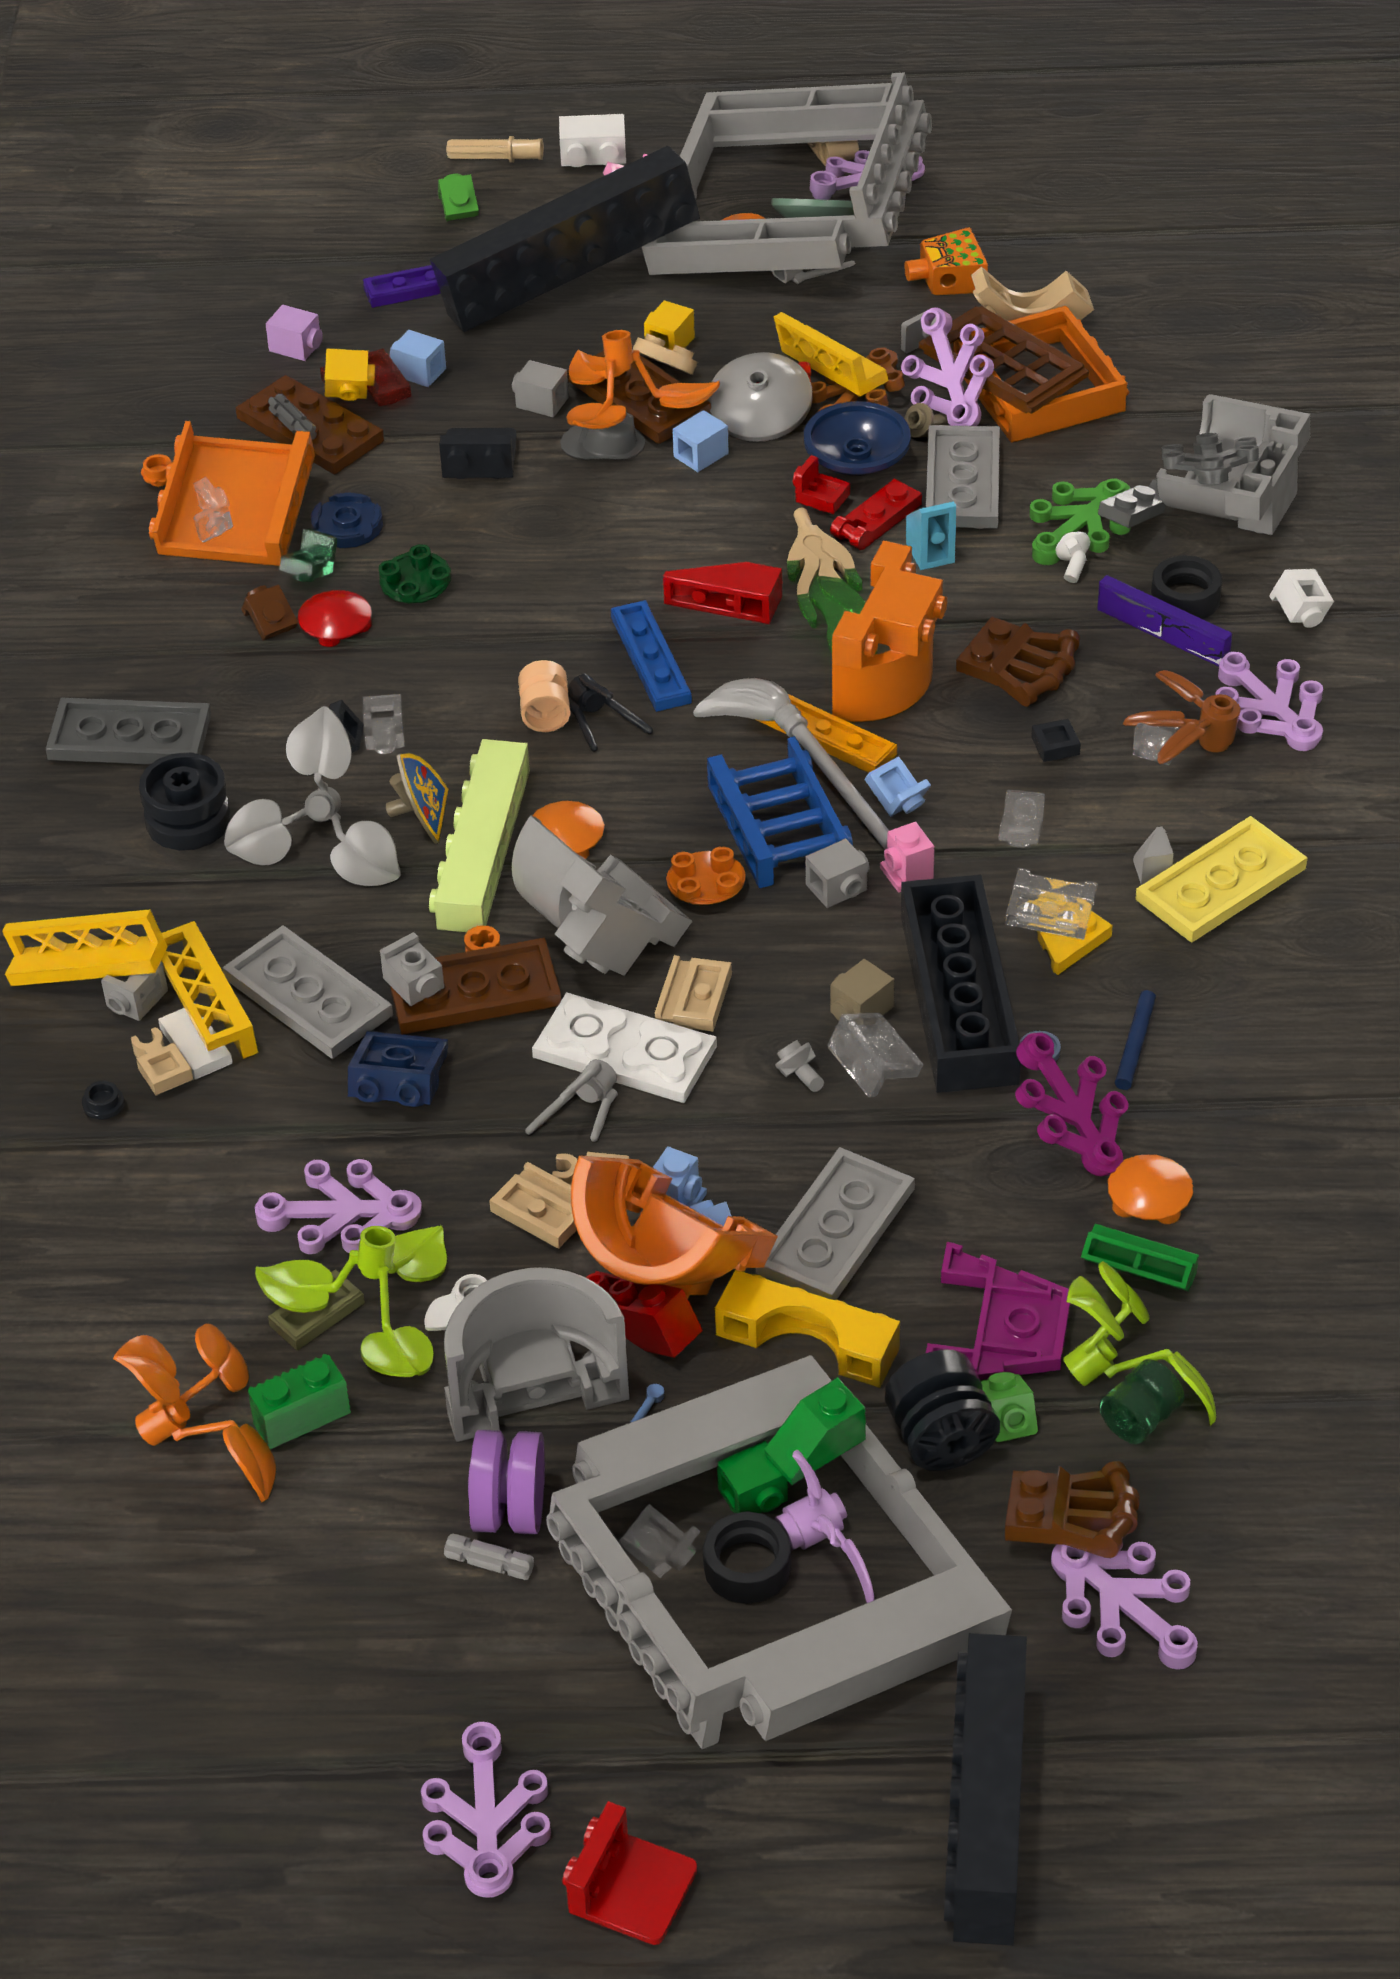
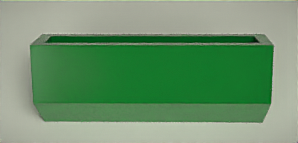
M1095 1224L1092 1231L1088 1232L1081 1258L1095 1264L1104 1261L1115 1270L1189 1292L1197 1274L1199 1255Z

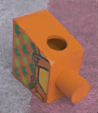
M970 227L924 239L920 243V259L909 260L904 263L907 281L925 279L931 293L934 295L973 293L975 286L971 274L981 266L988 272V263Z

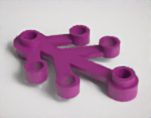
M1042 1032L1028 1034L1017 1046V1057L1026 1068L1041 1070L1058 1098L1055 1099L1046 1095L1041 1083L1034 1079L1025 1080L1015 1092L1017 1101L1023 1107L1036 1108L1049 1114L1037 1127L1039 1137L1048 1144L1056 1143L1081 1154L1084 1167L1095 1176L1102 1177L1115 1172L1116 1168L1123 1162V1153L1116 1144L1115 1137L1118 1120L1128 1109L1126 1097L1120 1092L1111 1091L1100 1101L1099 1109L1103 1115L1099 1131L1091 1120L1096 1086L1106 1074V1065L1096 1056L1087 1057L1077 1069L1080 1079L1076 1095L1053 1059V1040ZM1026 1090L1030 1091L1034 1097L1030 1096ZM1065 1122L1074 1125L1080 1135L1067 1131ZM1048 1126L1052 1127L1056 1133L1051 1131Z

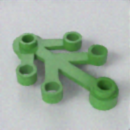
M1108 479L1101 482L1096 488L1074 489V486L1069 482L1055 483L1052 487V500L1054 503L1067 505L1072 501L1091 502L1084 505L1052 506L1049 501L1044 499H1037L1031 502L1030 518L1034 522L1044 523L1049 520L1069 519L1054 532H1042L1037 535L1032 543L1033 560L1041 565L1057 563L1060 558L1056 554V547L1061 538L1067 533L1078 532L1085 525H1087L1090 538L1089 550L1095 553H1102L1108 550L1110 535L1107 531L1103 530L1101 517L1098 515L1100 502L1131 489L1130 486L1119 479ZM1111 520L1109 524V529L1114 534L1123 535L1131 530V527L1127 528Z

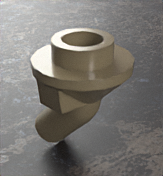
M924 403L912 405L904 417L909 425L911 436L914 438H928L929 425H949L946 414L939 413L934 415L930 406Z

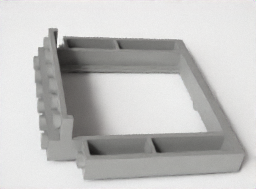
M905 72L892 73V83L706 92L680 154V157L687 164L695 199L697 198V187L714 147L874 140L858 185L849 189L855 215L695 221L642 246L649 275L842 268L846 254L851 252V247L888 246L892 233L897 231L899 213L904 211L906 193L911 191L913 173L918 171L920 153L925 151L927 133L932 131L931 114L926 113L924 100H913V89L911 85H907Z
M812 1355L578 1442L576 1460L572 1466L576 1484L552 1493L550 1513L547 1515L546 1521L551 1536L554 1540L559 1541V1549L564 1561L568 1565H573L574 1569L580 1574L587 1594L592 1598L595 1597L600 1606L603 1607L610 1627L614 1631L620 1632L623 1639L628 1643L634 1661L638 1665L644 1666V1669L652 1678L654 1688L659 1697L663 1700L667 1699L669 1705L677 1714L682 1730L686 1734H691L701 1749L718 1743L723 1714L739 1706L747 1724L755 1726L762 1738L767 1741L958 1660V1652H968L969 1633L1006 1635L1012 1612L1010 1606L917 1490L912 1474L907 1469H901L867 1425L866 1440L841 1456L934 1576L709 1669L655 1595L649 1577L644 1572L640 1573L598 1515V1512L715 1468L718 1461L766 1441L769 1444L799 1401L831 1382V1379Z

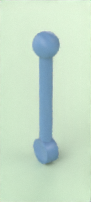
M651 1384L647 1387V1398L631 1422L644 1418L654 1403H659L664 1399V1388L660 1384Z

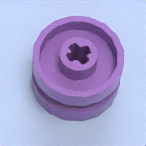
M477 1430L473 1441L468 1477L469 1516L472 1531L496 1533L503 1523L507 1504L508 1523L514 1533L538 1534L542 1520L545 1485V1446L542 1432L519 1431L512 1440L508 1460L507 1442L501 1430Z

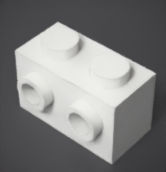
M624 114L559 116L561 166L607 165L608 162L626 164Z

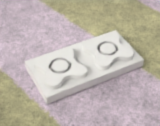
M566 992L532 1047L533 1058L582 1072L590 1061L595 1059L602 1060L615 1070L617 1075L615 1083L685 1103L717 1047V1037Z

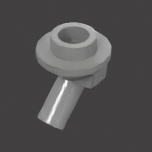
M796 1040L777 1053L781 1060L775 1066L785 1077L795 1072L811 1091L817 1092L823 1087L824 1080L808 1064L816 1057L809 1042L801 1046L799 1041Z

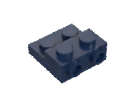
M367 1031L348 1065V1097H357L363 1102L373 1103L383 1100L397 1101L404 1106L411 1107L424 1104L430 1105L439 1087V1070L448 1054V1039Z

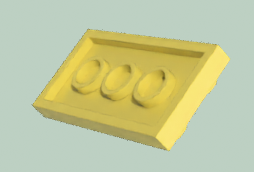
M1249 816L1136 888V900L1193 943L1305 870L1307 857L1252 816Z

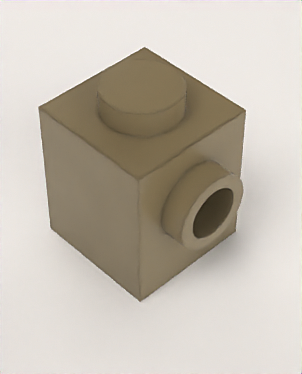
M866 959L860 961L846 973L839 974L830 984V1012L837 1020L847 1023L860 1033L894 1007V978Z

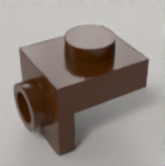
M279 584L267 588L265 585L259 586L247 593L241 610L244 616H251L263 641L296 628L298 621Z

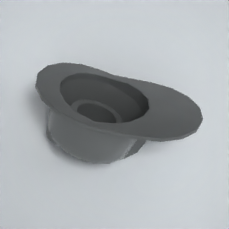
M627 412L625 419L613 427L589 429L574 426L563 434L560 441L562 450L568 456L576 459H628L642 452L645 446L644 435L635 428L634 417Z

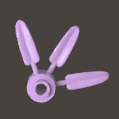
M795 1450L792 1457L798 1463L805 1476L808 1496L784 1507L783 1514L775 1517V1520L788 1533L791 1551L798 1547L805 1550L828 1538L831 1545L841 1547L850 1559L862 1585L866 1602L874 1601L873 1587L865 1563L853 1541L846 1539L841 1532L844 1529L842 1520L847 1517V1512L841 1499L836 1493L829 1495L825 1489L821 1488L810 1464L799 1450Z

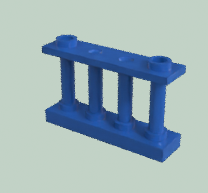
M795 736L788 738L787 759L735 771L734 768H728L722 754L707 758L708 787L758 888L774 885L773 868L778 867L780 862L810 855L845 838L853 846L848 826L841 825L813 772L809 752L807 750L802 751ZM792 773L797 783L748 796L747 793L741 794L739 790L740 786ZM804 798L810 810L762 822L759 818L754 819L752 811ZM818 824L823 833L822 836L774 847L772 844L767 845L765 841L767 836Z

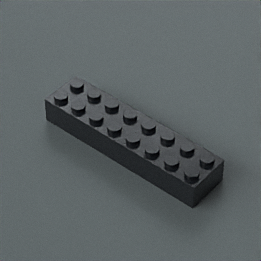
M669 146L663 147L431 258V265L448 316L463 332L468 331L700 219L687 164Z

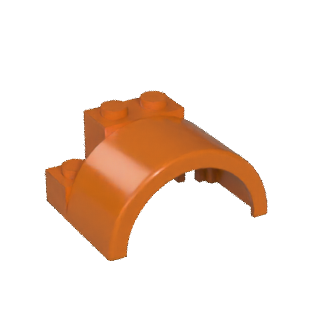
M883 540L871 562V586L874 588L861 613L845 611L832 634V715L845 721L867 722L897 715L919 701L931 683L935 622L937 618L942 619L944 617L947 597L943 596V580L916 574V564L912 563L911 546ZM878 643L890 647L889 651L875 655Z
M594 1156L578 1157L571 1184V1208L574 1223L584 1246L591 1256L603 1268L615 1276L633 1283L666 1284L667 1286L682 1288L688 1299L690 1295H707L714 1279L725 1275L732 1269L744 1272L746 1268H764L778 1237L777 1235L744 1217L728 1216L723 1226L666 1195L672 1178L640 1160ZM643 1208L636 1223L631 1226L627 1210L640 1213Z

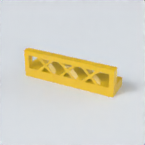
M783 312L773 316L783 353L799 362H809L811 369L860 397L888 381L886 369Z
M150 909L6 923L2 930L14 955L5 973L10 986L104 978L106 975L118 977L156 973L167 949V944ZM142 924L147 936L139 937L125 928L128 925ZM100 928L114 937L110 940H102L89 933L90 929ZM65 932L76 938L77 942L67 944L54 937L53 934ZM28 935L42 944L37 947L25 948L20 936Z
M195 921L161 933L167 946L183 941L184 950L182 954L166 951L161 962H163L164 971L206 1049L211 1051L234 1042L243 1059L257 1054L258 1049L253 1025ZM185 967L194 969L198 977L196 980H191L179 976ZM199 993L209 996L212 1002L210 1007L194 1004ZM213 1020L222 1021L226 1027L225 1030L212 1035L208 1030Z

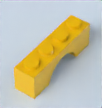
M735 1270L715 1307L716 1336L758 1348L767 1340L782 1334L800 1333L820 1339L832 1349L838 1361L839 1375L879 1388L900 1347V1321L882 1313L869 1312L850 1306L840 1300H831L809 1293L799 1287H790L768 1280L761 1275L749 1274L739 1270Z

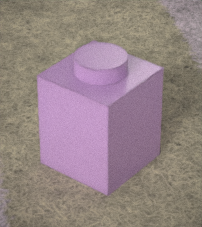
M281 305L266 322L270 352L305 361L322 342V331L319 326L318 314Z

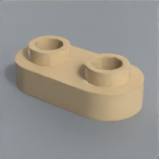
M646 334L645 339L637 338L633 350H639L641 355L693 375L698 363L692 359L693 352L675 345L673 351L664 348L666 341L650 334Z

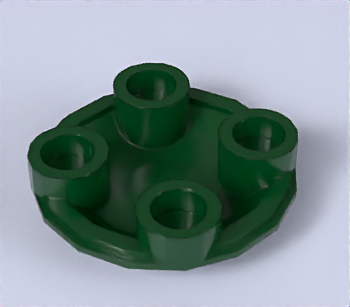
M418 544L411 547L409 552L398 555L392 560H386L379 565V584L384 594L395 601L407 604L423 603L436 598L447 589L451 582V568L446 560L437 554L431 553L427 545Z

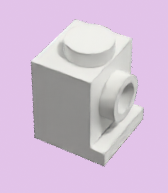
M1315 569L1284 570L1269 595L1272 601H1279L1291 623H1303L1307 628L1320 624L1334 602Z

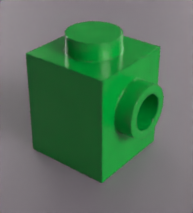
M766 1441L717 1462L718 1490L733 1513L746 1511L755 1513L770 1512L788 1501V1480L765 1456L764 1449L768 1445Z

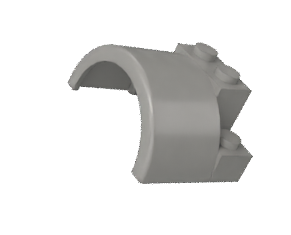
M1209 394L1203 401L1200 434L1217 433L1218 439L1222 440L1223 452L1235 448V439L1254 437L1259 448V460L1233 467L1232 471L1228 473L1229 480L1218 484L1199 483V477L1194 471H1188L1185 478L1169 475L1166 469L1160 468L1156 475L1160 499L1168 507L1234 521L1238 520V528L1273 535L1297 495L1298 457L1310 438V414Z
M530 815L519 834L513 852L512 877L514 885L521 897L558 929L555 935L566 944L564 951L570 957L582 964L587 961L604 974L610 969L625 976L648 942L656 945L660 940L675 947L692 923L691 919L620 859L610 855L601 867L595 870L596 866L574 852L546 828L538 818Z
M525 1268L510 1271L493 1277L473 1289L457 1305L449 1319L444 1339L448 1386L444 1387L447 1414L456 1442L474 1438L477 1430H499L498 1417L581 1396L586 1410L629 1400L624 1316L608 1292L595 1282L581 1275L554 1268ZM570 1341L576 1342L590 1351L581 1360L575 1362ZM478 1367L484 1381L482 1384L472 1380Z

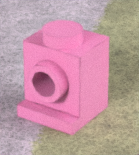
M915 821L888 831L887 849L884 850L885 861L880 862V869L897 892H901V882L933 879L934 845Z

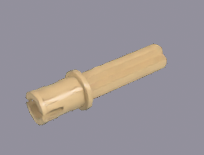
M509 136V139H450L447 141L446 152L450 159H509V162H514L515 159L542 160L544 145L542 139H514V136Z

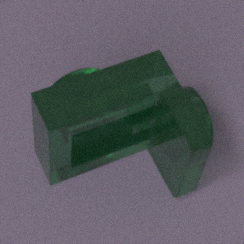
M313 529L304 530L300 550L281 556L279 570L293 574L292 578L301 582H313L315 578L332 573L337 538Z

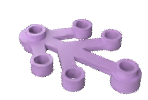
M857 151L854 162L846 161L841 157H829L826 160L825 171H817L811 175L809 189L812 192V196L815 199L829 200L836 190L857 186L870 151ZM919 156L918 171L913 173L912 181L922 177L924 174L925 165L922 163L923 159L921 156ZM845 172L853 174L841 177L845 174Z
M931 308L923 313L921 326L923 331L932 337L942 370L926 365L922 359L914 355H909L903 360L901 370L910 378L917 379L920 377L948 388L951 401L935 396L934 392L925 386H918L911 393V402L913 405L920 403L921 395L926 393V398L921 403L929 405L935 411L946 414L950 426H977L981 420V410L977 400L987 377L994 370V363L990 358L984 355L973 357L977 347L984 340V332L974 324L965 325L960 332V339L963 344L955 361L947 337L952 328V318L950 314L940 308ZM936 317V322L931 326L933 319ZM975 331V337L969 341V335ZM985 361L984 369L979 372V365ZM916 362L915 370L910 372L911 365ZM970 365L973 377L964 392L962 381ZM965 408V414L960 418V414Z
M1240 652L1227 653L1219 662V680L1229 686L1243 685L1256 698L1238 697L1237 690L1232 687H1221L1216 691L1215 695H1227L1239 704L1241 710L1237 725L1238 729L1248 734L1259 732L1285 736L1288 745L1298 751H1309L1315 748L1323 735L1322 725L1314 719L1316 706L1322 701L1323 686L1319 682L1312 680L1305 681L1300 685L1299 700L1302 702L1298 716L1289 708L1293 684L1299 679L1300 665L1296 661L1284 659L1278 662L1276 670L1278 684L1276 694H1274L1249 670L1250 664L1245 655ZM1262 715L1276 716L1280 721L1261 718Z
M357 1159L348 1164V1182L355 1188H363L375 1200H360L331 1176L330 1167L327 1162L313 1160L307 1163L304 1168L306 1183L311 1188L319 1189L333 1201H287L280 1194L271 1192L262 1195L255 1205L257 1224L262 1230L268 1232L284 1229L289 1224L291 1218H329L320 1226L307 1225L299 1230V1248L306 1254L320 1252L324 1248L325 1243L340 1232L343 1249L348 1253L351 1250L359 1251L360 1239L355 1241L349 1239L354 1237L360 1238L361 1232L365 1228L383 1226L394 1230H407L417 1223L422 1213L421 1200L415 1193L407 1190L392 1191L373 1175L371 1163L364 1159ZM359 1172H364V1173H365V1174H363V1175H355L356 1173H359ZM315 1173H323V1174L318 1175V1176H314V1175H313V1174H315ZM361 1217H373L363 1226L352 1224ZM309 1238H317L314 1241H306Z
M1136 1542L1128 1548V1551H1119L1113 1558H1104L1067 1545L1057 1544L1054 1547L1051 1556L1052 1567L1057 1575L1066 1582V1599L1063 1602L1062 1619L1066 1625L1072 1628H1082L1090 1621L1091 1604L1084 1597V1583L1086 1581L1099 1592L1100 1629L1097 1632L1096 1647L1102 1655L1116 1657L1124 1651L1126 1634L1120 1627V1609L1159 1641L1158 1655L1164 1665L1172 1669H1184L1193 1664L1197 1653V1639L1187 1627L1169 1625L1138 1599L1165 1598L1174 1603L1184 1601L1189 1596L1190 1578L1185 1572L1170 1570L1164 1574L1162 1579L1112 1578L1103 1570L1130 1569L1136 1574L1151 1572L1155 1566L1156 1552L1153 1546L1146 1542ZM1142 1555L1147 1557L1148 1560L1139 1561L1134 1557ZM1069 1557H1078L1080 1559L1074 1560ZM1172 1583L1180 1584L1183 1588L1173 1589L1169 1585ZM1071 1609H1080L1084 1613L1075 1615L1069 1611ZM1107 1637H1113L1117 1639L1118 1642L1110 1644L1105 1642L1104 1639ZM1178 1641V1642H1182V1643H1184V1644H1183V1645H1176V1644H1174V1643H1172V1642Z
M477 1722L468 1726L462 1735L464 1756L469 1762L473 1763L475 1808L450 1790L449 1784L440 1778L426 1781L421 1788L423 1806L428 1811L445 1812L477 1836L478 1851L452 1835L450 1825L441 1820L432 1821L424 1827L423 1841L424 1847L429 1853L434 1855L446 1854L465 1869V1883L472 1893L480 1897L489 1898L504 1893L511 1886L514 1878L512 1865L530 1846L544 1845L550 1839L551 1828L549 1818L541 1812H531L523 1817L521 1829L499 1849L497 1848V1835L528 1803L538 1804L545 1800L548 1795V1783L545 1774L541 1771L528 1770L520 1776L518 1785L495 1807L493 1762L497 1760L502 1750L500 1732L491 1723ZM480 1746L489 1747V1749L483 1751L475 1750ZM531 1783L541 1785L539 1789L534 1791L525 1788ZM436 1791L444 1793L439 1799L428 1797ZM534 1825H539L544 1828L542 1831L538 1833H531L528 1831V1829ZM435 1834H444L446 1836L442 1841L430 1840ZM488 1872H493L497 1874L495 1877L492 1878L481 1877L483 1874Z

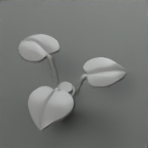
M322 706L293 729L286 743V754L291 766L300 774H314V781L319 787L307 797L305 808L282 819L281 809L275 801L269 799L251 801L240 808L229 822L225 833L224 845L228 852L250 863L271 865L282 860L291 848L292 835L285 825L306 815L318 822L331 819L336 836L341 841V843L334 847L330 855L331 863L336 872L343 879L357 885L379 886L393 882L401 876V870L398 864L396 845L391 834L384 826L374 821H359L349 827L346 835L343 833L340 823L341 816L337 813L341 807L340 795L336 790L328 787V784L322 780V776L337 779L345 774L351 763V744L339 718L330 708Z

